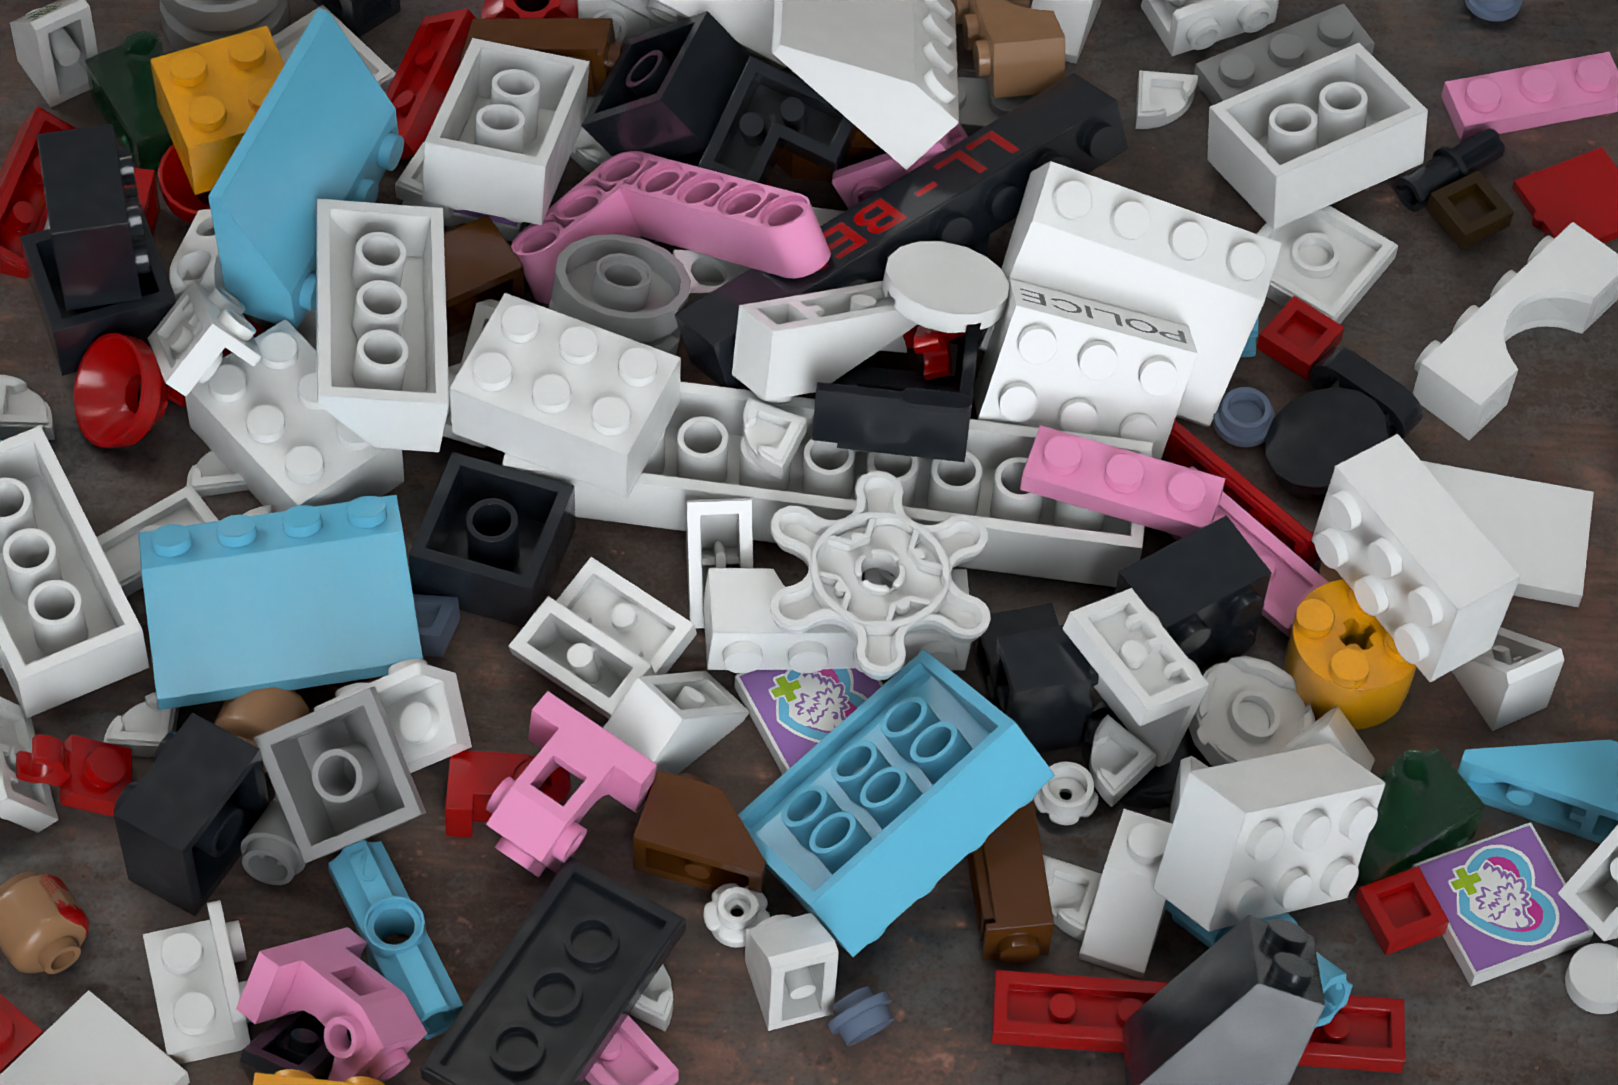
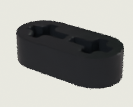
M1337 346L1331 348L1310 371V380L1315 390L1331 387L1358 390L1375 400L1387 419L1391 437L1398 434L1404 439L1423 418L1421 405L1411 391L1345 347Z

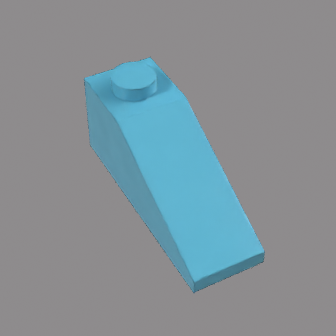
M1609 739L1466 749L1450 793L1601 844L1618 825V742Z

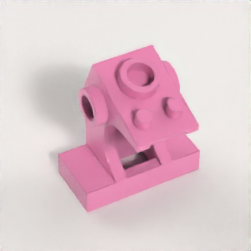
M549 691L545 693L532 709L528 740L542 750L516 781L511 777H507L501 782L492 794L486 810L492 814L486 825L502 836L495 848L538 878L546 867L557 873L561 868V862L565 863L570 856L574 855L587 833V829L581 826L579 822L601 797L610 795L636 813L648 798L657 764ZM560 766L584 781L564 806L538 790L550 774Z
M348 927L259 951L236 1007L240 1013L254 1024L299 1011H306L315 1016L325 1026L324 1042L328 1051L334 1056L332 1071L328 1080L345 1082L348 1078L363 1076L384 1082L401 1072L410 1063L411 1060L407 1052L427 1035L406 994L360 959L367 942ZM347 1029L351 1034L352 1041H350L348 1038Z

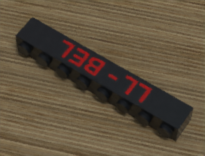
M1073 73L820 226L831 255L828 262L815 273L793 279L751 268L676 313L675 318L691 363L720 387L739 389L744 384L732 375L739 305L883 281L888 257L899 247L918 241H942L968 248L1017 218L1032 171L1052 161L1088 174L1128 149L1117 100Z

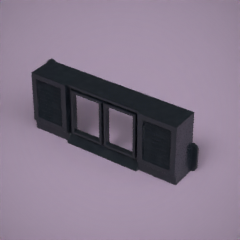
M856 156L851 160V165L873 157ZM990 234L968 248L987 257ZM980 323L967 324L966 336L957 337L949 342L959 344L955 376L925 380L924 373L857 365L832 383L817 382L812 440L837 443V448L965 462Z

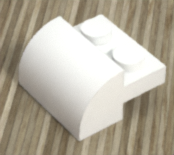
M591 557L556 601L549 596L545 599L510 643L509 649L514 656L610 719L637 677L666 674L697 635V632L692 622Z

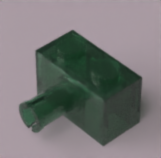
M140 31L128 36L122 45L86 59L85 65L91 97L108 124L113 123L115 136L122 148L130 147L134 167L154 170L156 175L158 174L161 159L168 148L173 145V141L157 105L150 59L172 52L163 54L162 42H158L159 37L148 31Z
M1437 747L1426 753L1418 750L1406 751L1404 757L1399 755L1382 775L1381 780L1386 784L1377 808L1378 817L1376 824L1368 835L1358 865L1359 874L1356 883L1359 887L1409 870L1413 867V864L1452 851L1474 838L1486 805Z

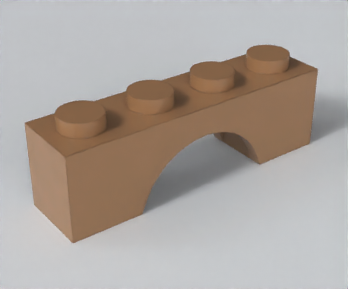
M952 0L956 9L955 23L956 25L962 24L965 49L973 50L976 76H985L993 98L1040 94L1065 78V35L1054 11L1031 9L1030 0Z

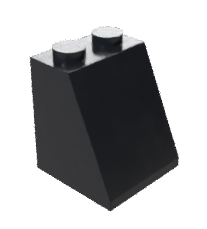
M1247 915L1127 1019L1122 1030L1126 1085H1289L1325 1007L1314 937L1308 935L1300 926L1284 919H1272L1269 922Z

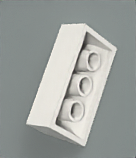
M317 199V404L374 448L439 452L449 408L443 208Z

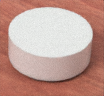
M1604 943L1589 944L1579 949L1572 957L1565 974V987L1572 1001L1585 1011L1594 1014H1610L1618 1011L1617 947Z

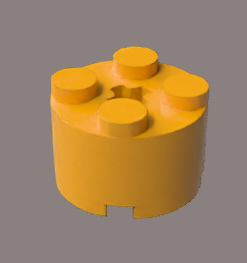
M1344 579L1332 581L1316 588L1304 598L1296 610L1284 656L1283 671L1293 677L1297 685V694L1304 701L1305 706L1310 703L1316 720L1329 710L1339 706L1353 728L1357 730L1374 727L1394 716L1399 711L1409 692L1417 666L1408 663L1400 655L1395 646L1394 639L1376 617L1370 616L1363 611L1356 600L1354 591Z

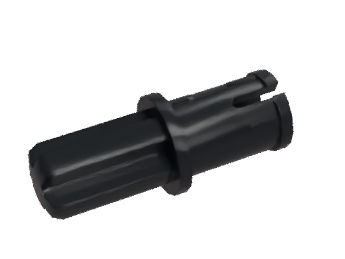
M1488 128L1485 131H1479L1452 149L1449 147L1437 149L1429 162L1396 180L1398 186L1395 188L1402 204L1412 212H1418L1428 204L1430 193L1478 170L1480 171L1503 157L1505 145L1500 140L1499 133L1494 129Z

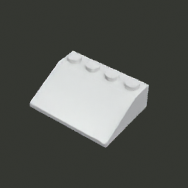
M774 0L772 54L906 170L959 123L956 9L951 0Z
M1050 161L1030 173L1002 265V271L1008 282L1010 279L1189 326L1198 356L1176 417L1208 427L1211 425L1213 415L1219 407L1264 304L1282 243ZM994 325L983 329L978 349L986 351Z

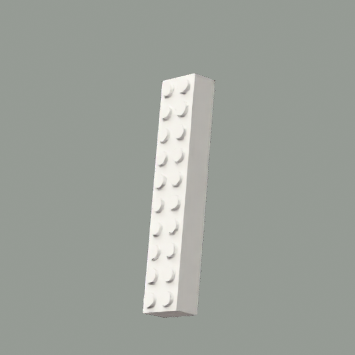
M680 382V403L628 499L505 453L502 464L505 467L574 485L575 517L686 531V500L751 498L753 540L776 543L771 534V521L774 514L781 508L801 506L823 519L839 520L846 518L856 508L855 488L860 477L868 472L883 471L895 476L902 484L904 491L902 508L913 521L923 525H936L944 522L951 516L961 514L977 518L985 525L988 532V542L983 552L973 560L962 563L957 567L1116 587L1119 571L1140 561L1143 546V525L1020 490L1022 474L1038 433V427L970 419L965 462L837 448V443L812 440L815 399L793 396L790 401L773 403L758 398L750 390ZM748 397L807 418V432L782 480L764 471L752 459L746 448L743 438V415ZM1062 431L1152 457L1153 442Z

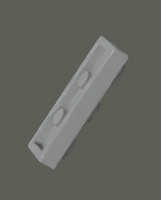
M1343 3L1196 63L1194 75H1198L1197 85L1212 105H1215L1356 43H1360L1372 55L1375 43Z

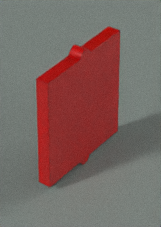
M1603 147L1514 180L1512 188L1533 216L1532 225L1536 228H1541L1546 236L1550 235L1555 239L1565 228L1574 222L1602 243L1618 238V168Z

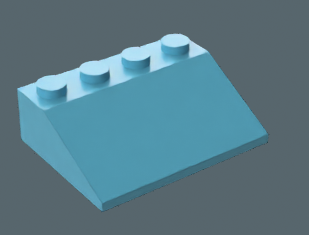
M319 8L208 196L225 290L245 306L244 314L274 324H278L286 319L296 330H298L308 310H316L317 199L376 203L379 189L378 184L386 170L393 171L396 168L404 147V138L398 134L396 108L330 12Z
M397 495L384 497L361 496L350 502L316 507L299 505L282 512L254 516L231 515L220 521L186 526L169 524L156 530L138 532L141 573L159 710L235 699L256 689L275 687L289 691L389 675V667L398 662L411 659L423 660Z
M923 649L741 811L738 816L766 861V868L809 913H812L827 932L854 957L867 944L876 941L885 932L887 926L917 899L931 892L937 882L967 854L981 847L987 837L1017 809L1031 802L1037 792L1055 774L1011 718Z

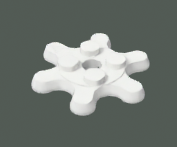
M883 471L868 472L860 477L855 488L856 508L846 518L839 520L823 519L807 508L787 506L777 511L771 521V534L777 545L785 552L803 560L809 568L807 576L801 582L780 589L772 597L770 613L775 624L781 631L795 635L821 624H834L846 629L848 636L858 643L856 658L861 670L866 676L875 680H886L892 677L904 665L906 656L904 638L908 633L920 629L936 630L954 641L970 643L978 639L988 629L991 620L990 610L987 605L979 598L959 590L953 583L951 576L952 568L973 560L983 552L988 542V532L985 525L977 518L961 514L951 516L944 522L936 525H923L913 521L902 508L904 492L902 484L895 476ZM878 568L882 571L890 572L896 580L893 582L892 588L889 589L887 585H876L868 580L862 581V573L868 569Z

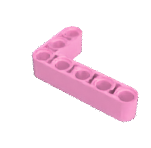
M640 151L622 152L603 162L548 209L542 225L531 223L517 235L511 245L512 252L523 265L524 277L535 300L545 304H550V299L552 298L551 292L558 255L570 243L591 235L620 234L636 238L642 236L784 278L793 279L815 273L828 262L831 255L808 197Z

